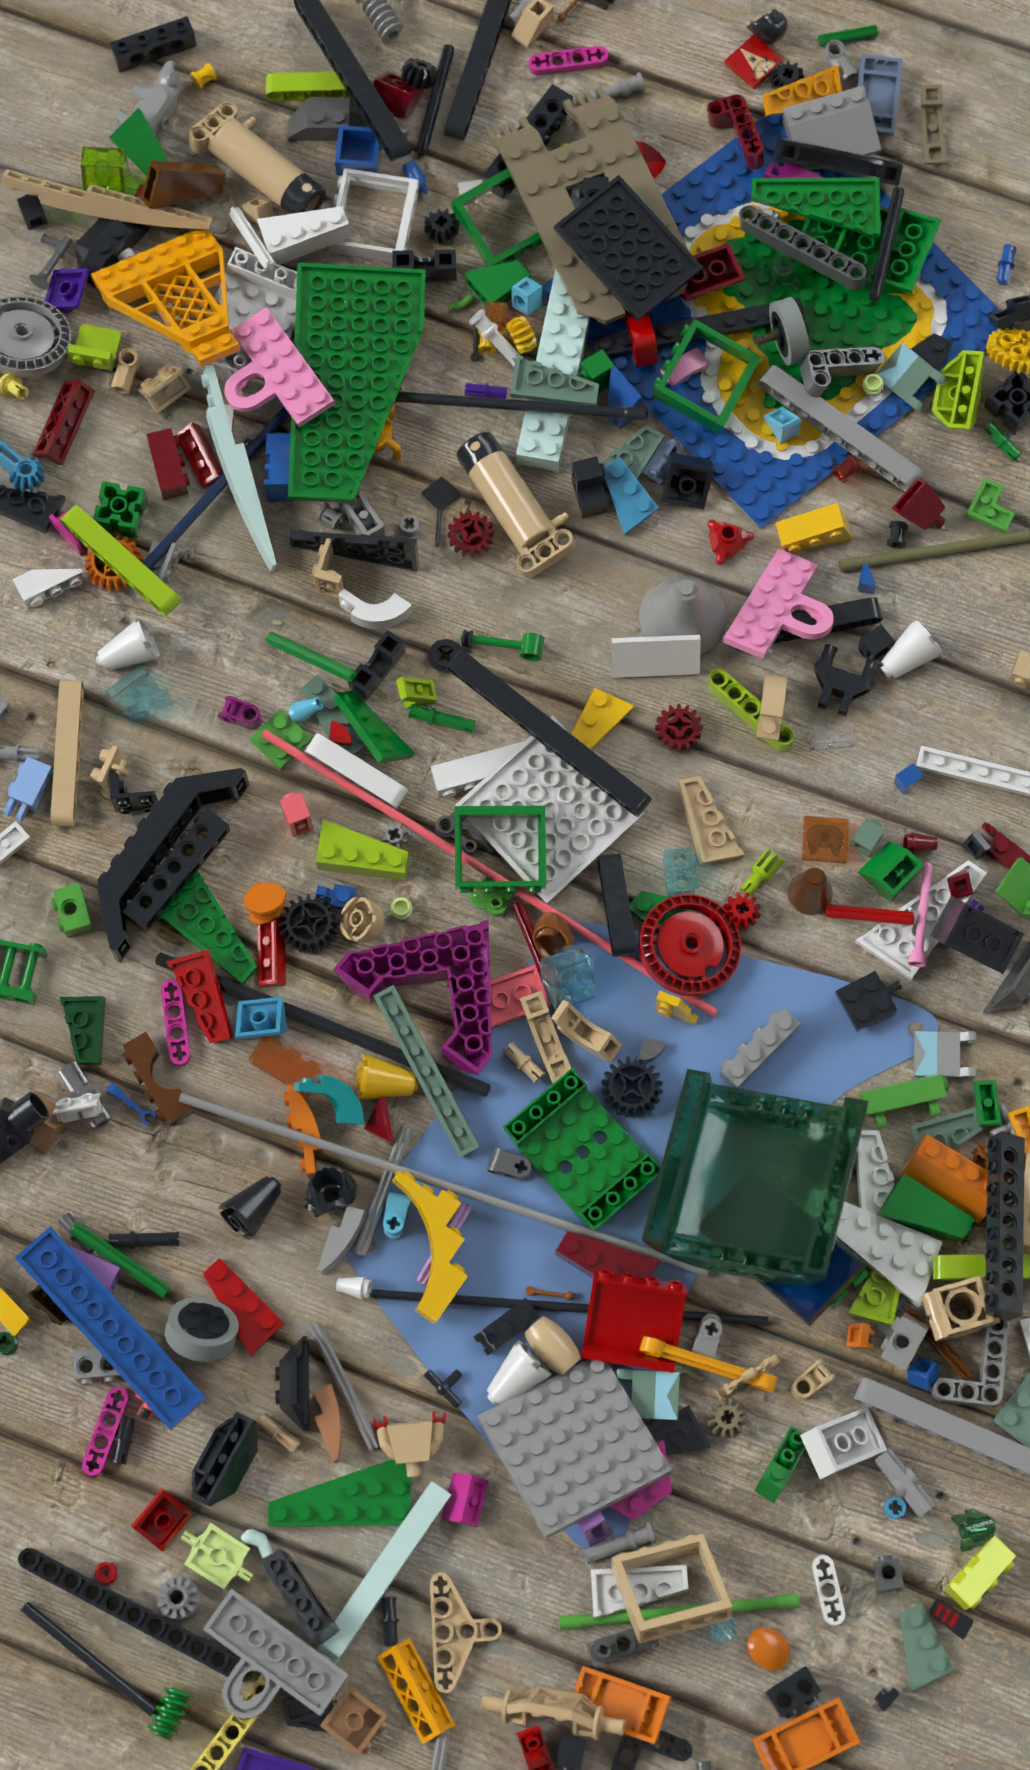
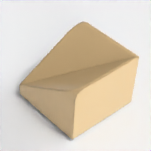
M255 198L242 204L243 214L249 221L258 223L257 219L273 217L272 202Z

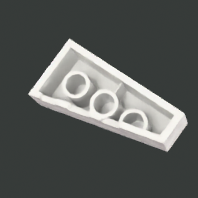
M342 206L257 219L267 250L278 265L354 237Z

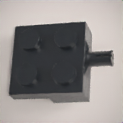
M873 971L835 991V995L856 1032L896 1014L897 1008L891 999V994L902 989L898 980L886 986L880 980L876 971Z

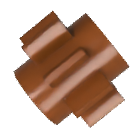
M982 1142L971 1152L974 1155L972 1162L986 1169L988 1150L987 1145Z

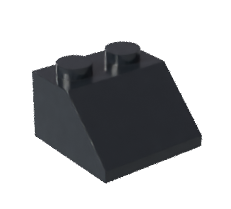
M671 452L665 475L662 502L704 510L714 472L713 460Z

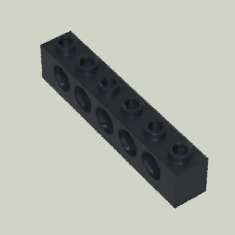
M554 84L548 88L526 117L529 124L539 132L545 147L548 145L553 132H557L560 129L565 116L568 117L563 101L570 99L573 104V96ZM501 153L497 155L482 175V182L507 169ZM513 178L490 192L503 199L515 187Z
M209 809L204 813L201 812L195 818L193 827L190 830L187 829L181 835L179 844L176 847L173 846L167 852L165 861L162 864L156 865L151 873V878L139 886L136 896L133 899L130 898L124 904V910L122 911L124 917L144 933H147L230 832L229 824ZM201 832L209 833L205 839H199L198 835ZM187 849L195 850L191 856L183 855ZM173 866L181 867L178 873L173 874L169 872ZM159 883L166 884V888L164 890H155V887ZM144 901H152V905L150 907H141V904Z

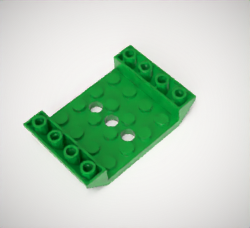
M573 1068L567 1071L503 1126L504 1131L520 1153L530 1161L531 1165L574 1214L593 1231L598 1229L664 1171L649 1153L646 1155L590 1093L585 1081ZM596 1133H604L607 1140L603 1144L596 1143L593 1139ZM580 1147L587 1148L589 1156L585 1159L579 1158L576 1155L577 1149ZM563 1162H568L571 1164L572 1170L568 1174H563L559 1170V1165Z

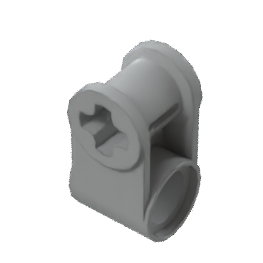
M709 1313L702 1318L697 1335H695L692 1343L691 1352L715 1358L722 1333V1322L718 1315ZM711 1322H714L715 1327L712 1330H708L707 1325H711Z

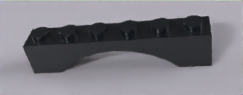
M777 137L773 158L778 161L835 171L860 178H879L880 183L894 186L899 185L903 165L898 162L783 137Z

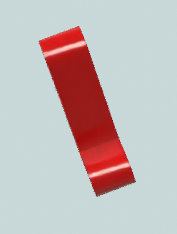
M623 307L625 323L632 342L635 367L641 368L658 364L656 338L649 314L637 322Z

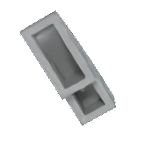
M347 1206L340 1228L331 1226L317 1269L322 1275H327L347 1256L356 1243L368 1215L364 1210Z

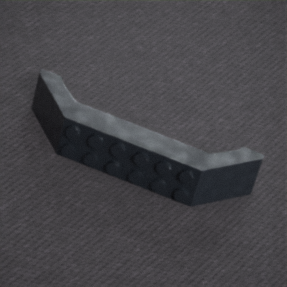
M237 768L175 778L172 783L169 782L163 790L164 795L159 801L156 800L152 804L150 814L146 819L143 818L139 822L136 833L133 837L129 836L124 843L125 848L120 855L116 854L113 857L109 870L103 872L98 878L97 890L109 948L115 960L121 963L133 946L127 933L126 919L122 913L124 904L130 898L133 899L136 896L139 886L144 881L147 882L153 869L163 861L167 852L174 846L202 806L232 799L238 802L250 785L244 769Z

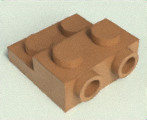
M349 1685L320 1726L359 1756L361 1752L366 1754L374 1743L371 1740L376 1732L381 1734L389 1722L386 1720L388 1715Z

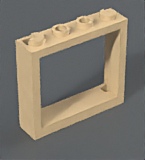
M704 1534L689 1535L684 1539L666 1541L661 1545L647 1546L638 1551L624 1552L612 1557L611 1571L639 1644L731 1619L732 1604ZM699 1552L718 1601L644 1621L625 1571Z

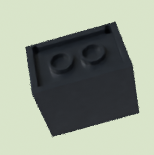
M950 896L930 936L944 945L1004 974L1024 933Z

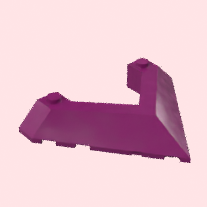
M489 920L481 921L480 924L472 926L464 925L447 929V931L441 933L433 932L401 940V942L389 945L385 943L372 946L370 949L363 951L347 952L333 969L347 987L368 1004L373 1002L375 994L381 992L383 988L392 985L403 986L447 980L455 1031L442 1046V1057L460 1070L477 1075L491 1060Z

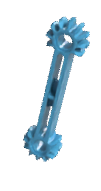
M0 440V466L9 473L8 478L10 483H13V487L15 489L20 488L22 492L26 489L32 492L33 487L40 489L41 483L45 480V468L40 464L39 459L33 460L31 455L28 459H24Z

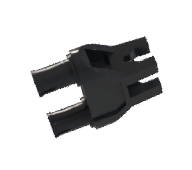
M825 644L820 660L815 662L813 666L816 678L822 689L817 707L826 710L831 695L843 698L838 714L846 717L851 702L874 689L876 685L874 677L880 663L874 660L873 666L870 667L872 658H867L861 675L832 666L838 648L833 645L831 652L828 653L831 644Z

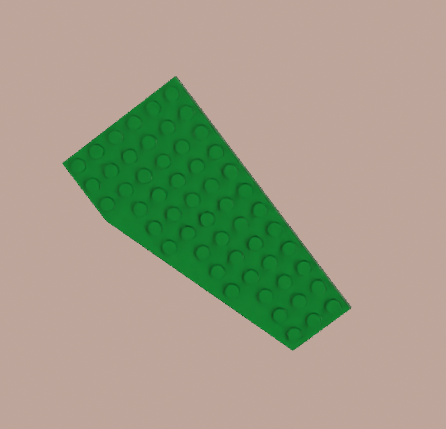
M298 262L294 346L331 395L335 405L300 428L291 417L288 500L354 503L424 331L425 270Z

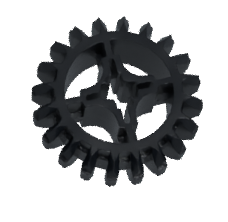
M307 894V900H303L301 896H298V903L294 900L290 901L292 908L284 907V911L287 914L280 915V919L283 922L279 923V928L284 929L280 934L282 937H286L284 940L286 944L292 943V950L300 946L299 952L301 954L304 953L306 948L311 955L313 953L312 949L316 948L317 952L320 953V946L323 945L328 949L329 944L327 941L335 942L333 935L339 934V929L336 927L340 926V921L336 919L339 916L338 912H332L334 905L330 904L327 906L328 900L326 898L320 902L319 895H316L314 900H311V895ZM308 909L318 910L324 915H313ZM299 912H302L301 920L296 922V925L291 926L294 917ZM306 916L308 917L309 921H311V923L313 924V932H311V929L308 927V925H306ZM328 922L326 930L318 937L317 930L324 926V923ZM295 934H308L311 940L299 938Z
M626 1057V1063L623 1064L622 1060L618 1059V1068L611 1064L609 1068L612 1072L605 1071L604 1076L608 1079H602L601 1084L606 1087L601 1089V1093L609 1094L604 1097V1102L612 1101L609 1109L612 1110L617 1106V1115H620L623 1110L625 1111V1118L629 1117L630 1112H633L634 1118H638V1111H641L642 1115L645 1116L647 1115L645 1107L653 1111L655 1107L652 1102L656 1104L660 1102L657 1096L662 1095L663 1090L658 1087H661L663 1082L656 1080L660 1077L659 1072L652 1074L655 1069L654 1065H651L649 1068L646 1067L647 1060L639 1064V1057H635L634 1063L630 1062V1057ZM636 1071L639 1074L635 1077H630L626 1073L623 1074V1072ZM616 1078L620 1080L623 1086L618 1096H616L613 1090V1083ZM646 1078L651 1086V1092L648 1097L644 1095V1091L641 1089V1085ZM628 1084H630L631 1086L634 1085V1084H637V1085H636V1090H637V1091H635L634 1089H631V1090L629 1091V1090H628ZM628 1098H635L637 1101L641 1102L637 1104H628L623 1101H625Z

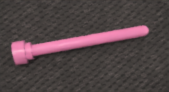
M929 862L925 863L923 867L915 948L909 954L908 964L913 967H925L927 964V955H925L923 949L932 875V864Z

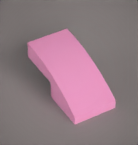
M698 347L690 350L680 357L668 382L674 387L688 381L691 375L707 369L710 363Z

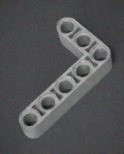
M1000 1319L1001 1331H994L991 1326L983 1328L979 1382L941 1378L931 1389L932 1396L936 1401L992 1408L1002 1400L1008 1321ZM990 1343H994L999 1347L1000 1352L998 1355L990 1353L988 1348ZM987 1367H994L997 1370V1378L988 1376ZM938 1385H946L949 1389V1394L947 1396L940 1395L937 1389ZM963 1387H967L972 1391L971 1399H966L962 1396L961 1389ZM986 1390H991L995 1393L996 1400L994 1402H990L985 1398Z

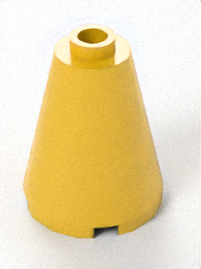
M366 1054L361 1055L364 1063L359 1062L355 1083V1088H360L359 1094H356L359 1100L379 1099L384 1096L385 1098L412 1096L413 1091L417 1092L419 1081L415 1078L414 1072Z

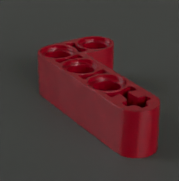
M735 94L710 102L707 106L709 125L716 129L732 125L747 167L753 170L760 169L765 163L763 145L744 96Z

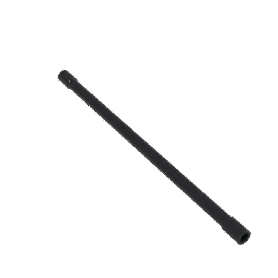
M400 391L394 402L624 418L637 421H647L649 414L648 408L611 407Z

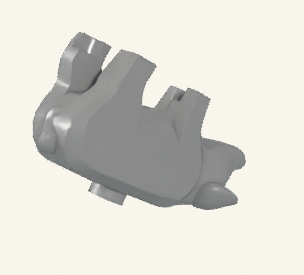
M173 61L165 63L158 75V82L150 87H141L137 84L132 90V94L139 100L134 111L138 107L140 108L156 137L162 129L164 130L168 127L169 118L176 108L178 96L183 91L181 79L174 70L175 62ZM119 109L114 117L117 121L114 131L131 114Z

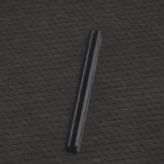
M445 44L443 46L436 73L437 77L432 87L416 147V152L419 155H426L429 149L454 55L453 45Z
M902 187L893 188L869 292V300L878 302L881 298L904 197V188Z

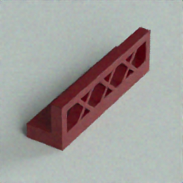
M80 379L64 381L32 455L34 457H47L55 464L63 465L95 390Z

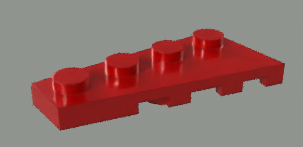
M210 950L167 961L168 967L173 970L176 976L175 980L179 987H182L187 997L186 1000L189 1006L195 1011L196 1019L209 1043L233 1038Z
M218 1258L203 1275L218 1301L235 1314L238 1320L237 1334L252 1357L285 1323Z

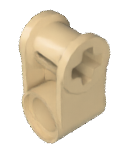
M820 1358L792 1384L791 1394L795 1399L804 1401L819 1389L821 1390L836 1376L828 1371L823 1365V1360ZM797 1384H806L809 1390L808 1393H800L797 1390Z

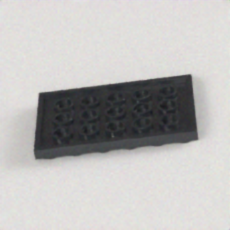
M620 175L616 176L554 225V230L637 322L703 271V266Z

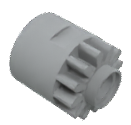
M181 1576L168 1578L166 1582L160 1585L159 1592L156 1594L158 1597L157 1606L164 1615L175 1620L182 1621L192 1618L199 1611L202 1604V1594L199 1587L193 1581ZM182 1592L184 1595L183 1601L180 1604H175V1595Z

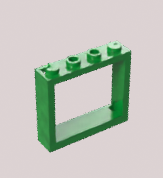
M508 168L456 197L450 203V207L486 267L506 263V260L510 258L515 260L524 254L525 249L530 247L532 250L542 244V239L537 232L494 257L464 208L467 204L511 180L512 176Z
M694 319L691 325L686 324L680 335L683 336L681 343L678 341L675 343L671 351L674 354L672 359L667 358L661 369L664 371L662 378L657 376L652 387L655 390L652 397L719 434L745 389L761 356ZM693 334L747 364L718 417L665 387Z
M545 805L455 806V890H460V893H474L473 889H483V893H496V889H505V893H518L519 889H528L529 893H539L541 889L546 888ZM461 818H537L538 881H462Z

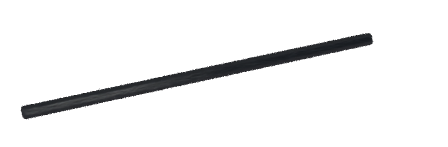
M160 952L156 957L155 964L173 971L166 962L177 958ZM217 975L220 989L225 993L245 1001L274 998ZM284 1002L287 1018L411 1067L401 1048ZM436 1063L446 1082L487 1097L489 1094L490 1084Z

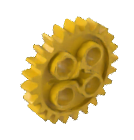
M1015 327L1012 330L1005 328L1004 330L998 329L997 332L993 331L992 335H989L986 344V353L990 354L989 358L995 359L994 363H1002V368L1009 367V371L1015 369L1018 374L1024 371L1029 375L1030 331L1025 332L1024 328L1017 330Z

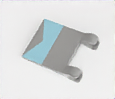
M914 1031V1076L925 1077L942 1074V1077L975 1079L977 1074L975 1067L960 1068V1042L974 1044L977 1039L976 1032Z

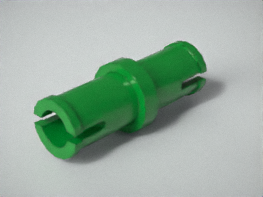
M994 422L985 427L983 432L996 444L995 447L1001 449L1012 462L1022 454V451L1009 440L1010 436L1008 434L1005 435Z

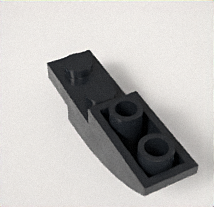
M1030 295L1005 300L1006 309L988 315L989 323L998 329L1008 328L1010 324L1015 322H1025L1030 319Z

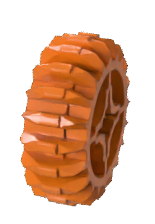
M117 534L115 539L140 562H143L140 548H136V543L133 541L129 543V538L127 537L121 540L120 535ZM88 549L89 556H85L87 564L84 567L88 571V578L92 579V584H99L98 586L101 590L107 586L108 592H111L113 588L120 592V587L122 586L128 590V584L119 576H115L117 574ZM98 561L102 562L105 566L103 574L97 570Z

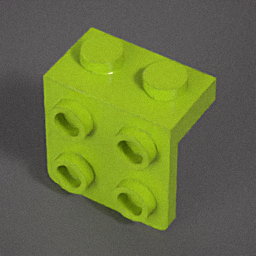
M82 324L76 344H70L68 348L71 363L113 371L122 338L121 332L119 330Z

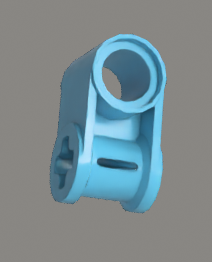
M389 1192L383 1230L390 1239L400 1238L404 1232L412 1202L407 1195ZM393 1222L397 1223L395 1229L391 1230L390 1226H392Z

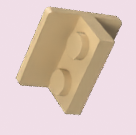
M166 365L158 370V375L153 379L150 377L140 384L142 387L138 389V392L145 396L156 413H159L192 389L182 374L184 373L182 368Z

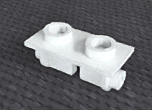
M86 1093L81 1097L72 1099L63 1098L56 1102L53 1115L57 1114V1120L63 1123L79 1120L78 1112L82 1113L84 1119L99 1116L100 1113H103L102 1104H98L101 1093Z

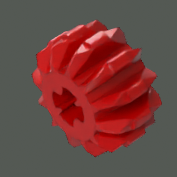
M736 892L735 898L729 896V903L723 906L726 910L723 915L726 914L725 917L730 915L731 918L728 920V923L734 921L738 930L740 925H743L745 930H748L749 924L755 926L757 923L756 919H759L761 913L758 912L761 909V905L754 904L757 899L755 896L748 899V892H745L744 897H741V894ZM741 908L745 909L744 914L739 913Z

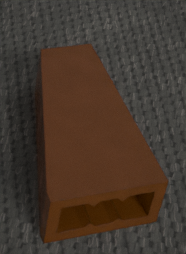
M151 160L141 200L149 209H156L221 194L226 174L217 165Z

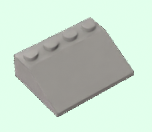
M864 86L783 108V124L788 139L866 156L881 152L875 122ZM800 165L801 168L810 172L820 170V168Z

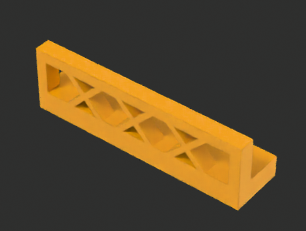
M410 1638L377 1656L422 1744L456 1726ZM392 1654L396 1661V1668L391 1666L387 1656ZM401 1678L406 1680L408 1684L407 1690L402 1687L400 1683ZM412 1699L417 1701L419 1712L414 1710L411 1705ZM423 1722L429 1724L433 1733L427 1735Z

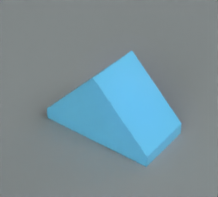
M780 407L764 416L766 423L780 444L799 435L800 417L784 407Z

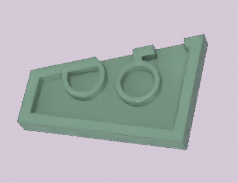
M976 1107L909 1126L915 1146L921 1137L928 1134L952 1150L983 1130L978 1124Z
M919 1603L899 1613L911 1692L953 1671L954 1668L922 1604Z

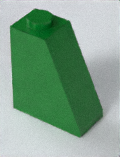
M518 260L468 271L465 273V284L490 313H493L512 299V286L525 277L531 279L532 274L526 265H522Z

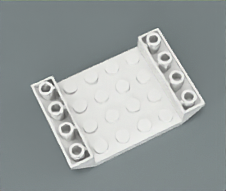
M235 247L227 264L226 273L230 329L232 330L267 307L286 335L291 339L295 330L297 272L276 263L273 266V270H265L254 254ZM221 285L214 298L219 305L223 303ZM240 346V351L217 360L212 364L235 373L252 361ZM261 377L251 379L265 385V380Z

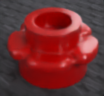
M101 1562L94 1572L95 1579L99 1580V1583L103 1586L114 1583L118 1577L117 1567L113 1563ZM105 1571L109 1573L107 1576L104 1575Z

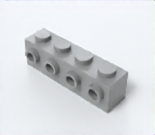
M785 1008L780 1012L777 1010L773 1012L767 1019L769 1023L764 1028L760 1026L752 1034L754 1038L748 1044L744 1042L736 1050L738 1054L733 1059L729 1057L720 1066L722 1070L719 1077L735 1093L799 1030L801 1023Z

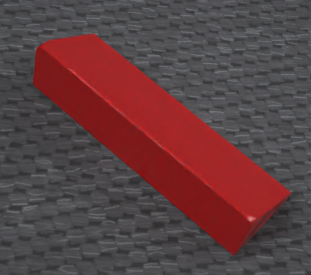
M190 423L176 435H178L179 442L202 488H206L214 484L224 472L201 426Z
M279 918L257 925L259 987L286 985L285 937H282L280 934L284 929L279 928V923L283 922Z

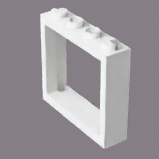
M344 168L343 176H340V179H338L339 194H335L333 203L334 207L342 206L344 212L350 185L404 193L407 196L395 249L341 241L330 245L329 253L392 262V251L407 250L419 194V180Z

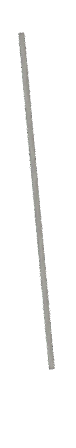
M181 1093L179 1097V1102L395 1174L398 1171L402 1173L407 1171L416 1178V1181L446 1191L450 1190L455 1194L658 1259L660 1262L707 1277L708 1267L596 1230L593 1231L590 1228Z

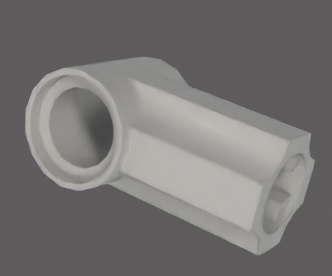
M838 40L828 42L823 55L824 63L829 67L838 65L842 84L851 82L858 75V72L845 54L844 45Z

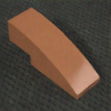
M330 1384L314 1391L323 1414L314 1418L333 1462L336 1463L339 1462L341 1451L342 1426L338 1401Z

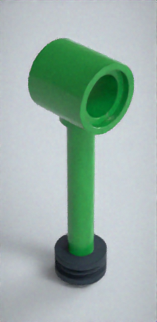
M466 629L463 630L461 635L462 647H465V645L467 647L468 645V648H471L472 644L518 649L522 659L540 661L542 658L545 637L537 633H524L522 641L473 635V630H470V632L468 630L467 632Z

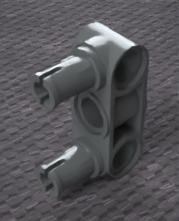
M633 1628L586 1643L594 1667L660 1645L658 1639L639 1644ZM619 1638L628 1640L629 1648L627 1651L618 1649L617 1640Z

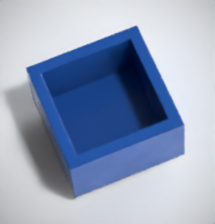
M339 125L335 156L336 175L343 176L344 168L379 173L382 147L370 128Z

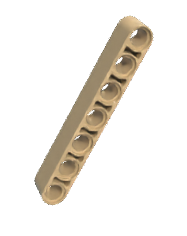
M60 680L51 802L52 826H75L84 699L83 681Z

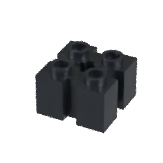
M1017 370L1005 379L1003 387L998 385L987 395L984 407L995 417L1001 415L1004 418L1002 424L1014 435L1027 424L1030 416V386L1028 385L1030 379L1022 372L1018 374Z

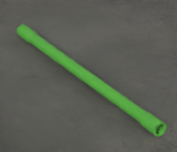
M798 1593L730 1601L732 1613L799 1608ZM710 1603L640 1609L643 1620L646 1621ZM621 1611L595 1620L593 1614L559 1616L560 1631L590 1626L631 1623L627 1611Z

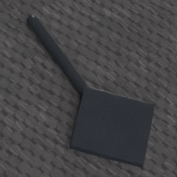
M442 476L421 492L437 509L435 547H439L441 510L460 496Z

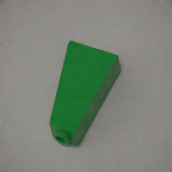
M139 107L109 136L115 145L146 176L151 160L169 161Z
M906 1174L897 1179L877 1215L905 1227L954 1242H959L964 1238L968 1239L974 1230V1227L971 1226L975 1220L974 1218Z

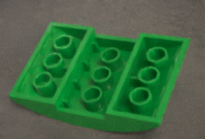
M880 206V239L810 218L806 219L801 232L864 265L866 268V286L863 289L870 290L889 208ZM901 208L882 292L898 294L913 292L941 224V219Z

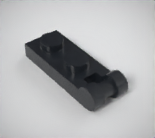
M525 1297L476 1334L474 1339L477 1343L480 1342L485 1348L483 1351L488 1356L540 1317V1315ZM491 1332L498 1338L493 1343L487 1337Z

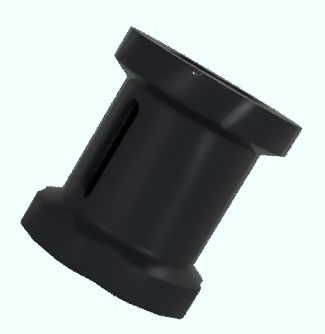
M891 521L889 523V528L891 529L890 538L887 540V546L896 549L906 547L905 532L908 530V524L903 521Z

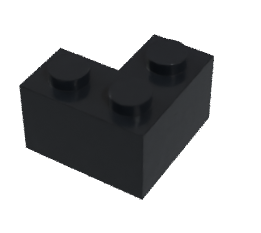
M597 456L572 462L571 481L582 519L607 513L608 504H611L608 491L604 492L603 485H605L604 476H606L603 463L599 464Z

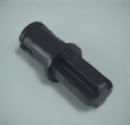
M123 1416L121 1419L118 1436L114 1439L116 1445L111 1462L127 1464L130 1444H133L131 1438L135 1419L132 1417Z
M396 1597L381 1598L382 1620H380V1623L383 1624V1643L386 1647H393L398 1644L397 1623L399 1619H397Z

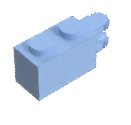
M27 757L25 762H21L17 770L18 776L15 782L12 781L7 791L9 800L4 809V815L10 817L17 804L21 806L16 815V821L19 822L23 821L28 810L36 812L53 778L51 766Z

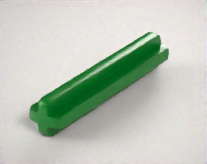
M874 24L819 34L818 44L820 47L827 46L828 42L832 40L845 43L877 37L878 27Z

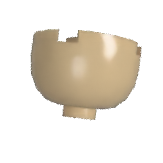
M354 897L342 909L341 915H344L343 923L340 922L342 934L347 939L357 942L374 940L383 930L385 923L383 910L371 899Z

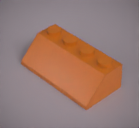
M928 1134L921 1137L899 1177L906 1174L974 1218V1223L977 1225L986 1216L987 1170Z

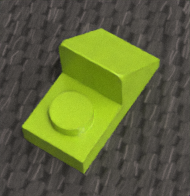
M400 677L396 680L400 698L406 709H409L411 704L421 706L438 701L433 680Z

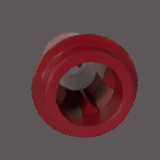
M914 832L904 835L903 848L908 849L912 854L937 850V837Z

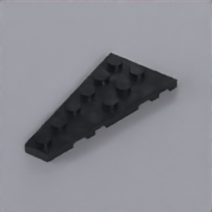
M291 530L290 533L291 547L319 552L321 544H325L326 538H329L332 541L333 554L335 556L418 572L417 539L308 532L304 530Z

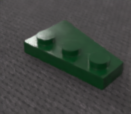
M104 996L60 997L65 1012L66 1024H68L71 1035L70 1039L76 1062L79 1065H101L106 998Z

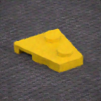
M659 990L654 1009L658 1011L659 1015L666 1018L672 1016L696 1025L699 1016L692 1014V1009L681 998Z

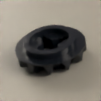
M450 639L436 641L428 652V660L431 667L439 673L447 672L449 674L450 671L446 666L450 662L446 659L441 660V652H444V654L451 653L449 656L451 661L461 649L460 645Z

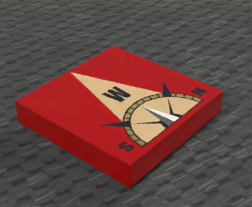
M752 35L724 60V64L754 90L770 76L772 68L778 66L780 61L783 63V60Z

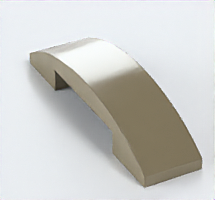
M942 84L921 85V135L925 165L947 163L946 144L944 143Z

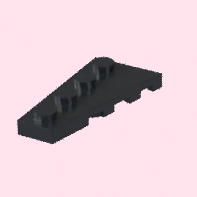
M0 484V515L43 533H47L51 526L49 516L53 514L56 517L66 501L64 495L51 496L47 495V492L38 491V493L26 490L22 492L20 488L11 489Z

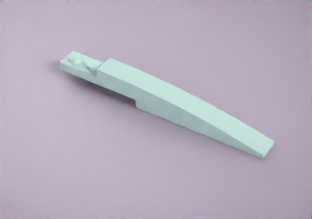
M214 365L205 366L201 380L203 387H207L209 393L207 394V403L210 408H207L206 418L213 442L243 520L269 571L273 572L277 564L244 443L235 445Z
M433 1481L430 1482L335 1620L340 1630L325 1643L319 1645L316 1651L335 1665L338 1663L450 1498V1493Z

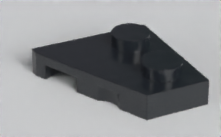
M295 1697L281 1700L287 1726L302 1727L311 1731L328 1733L320 1725L332 1710V1701L320 1716Z

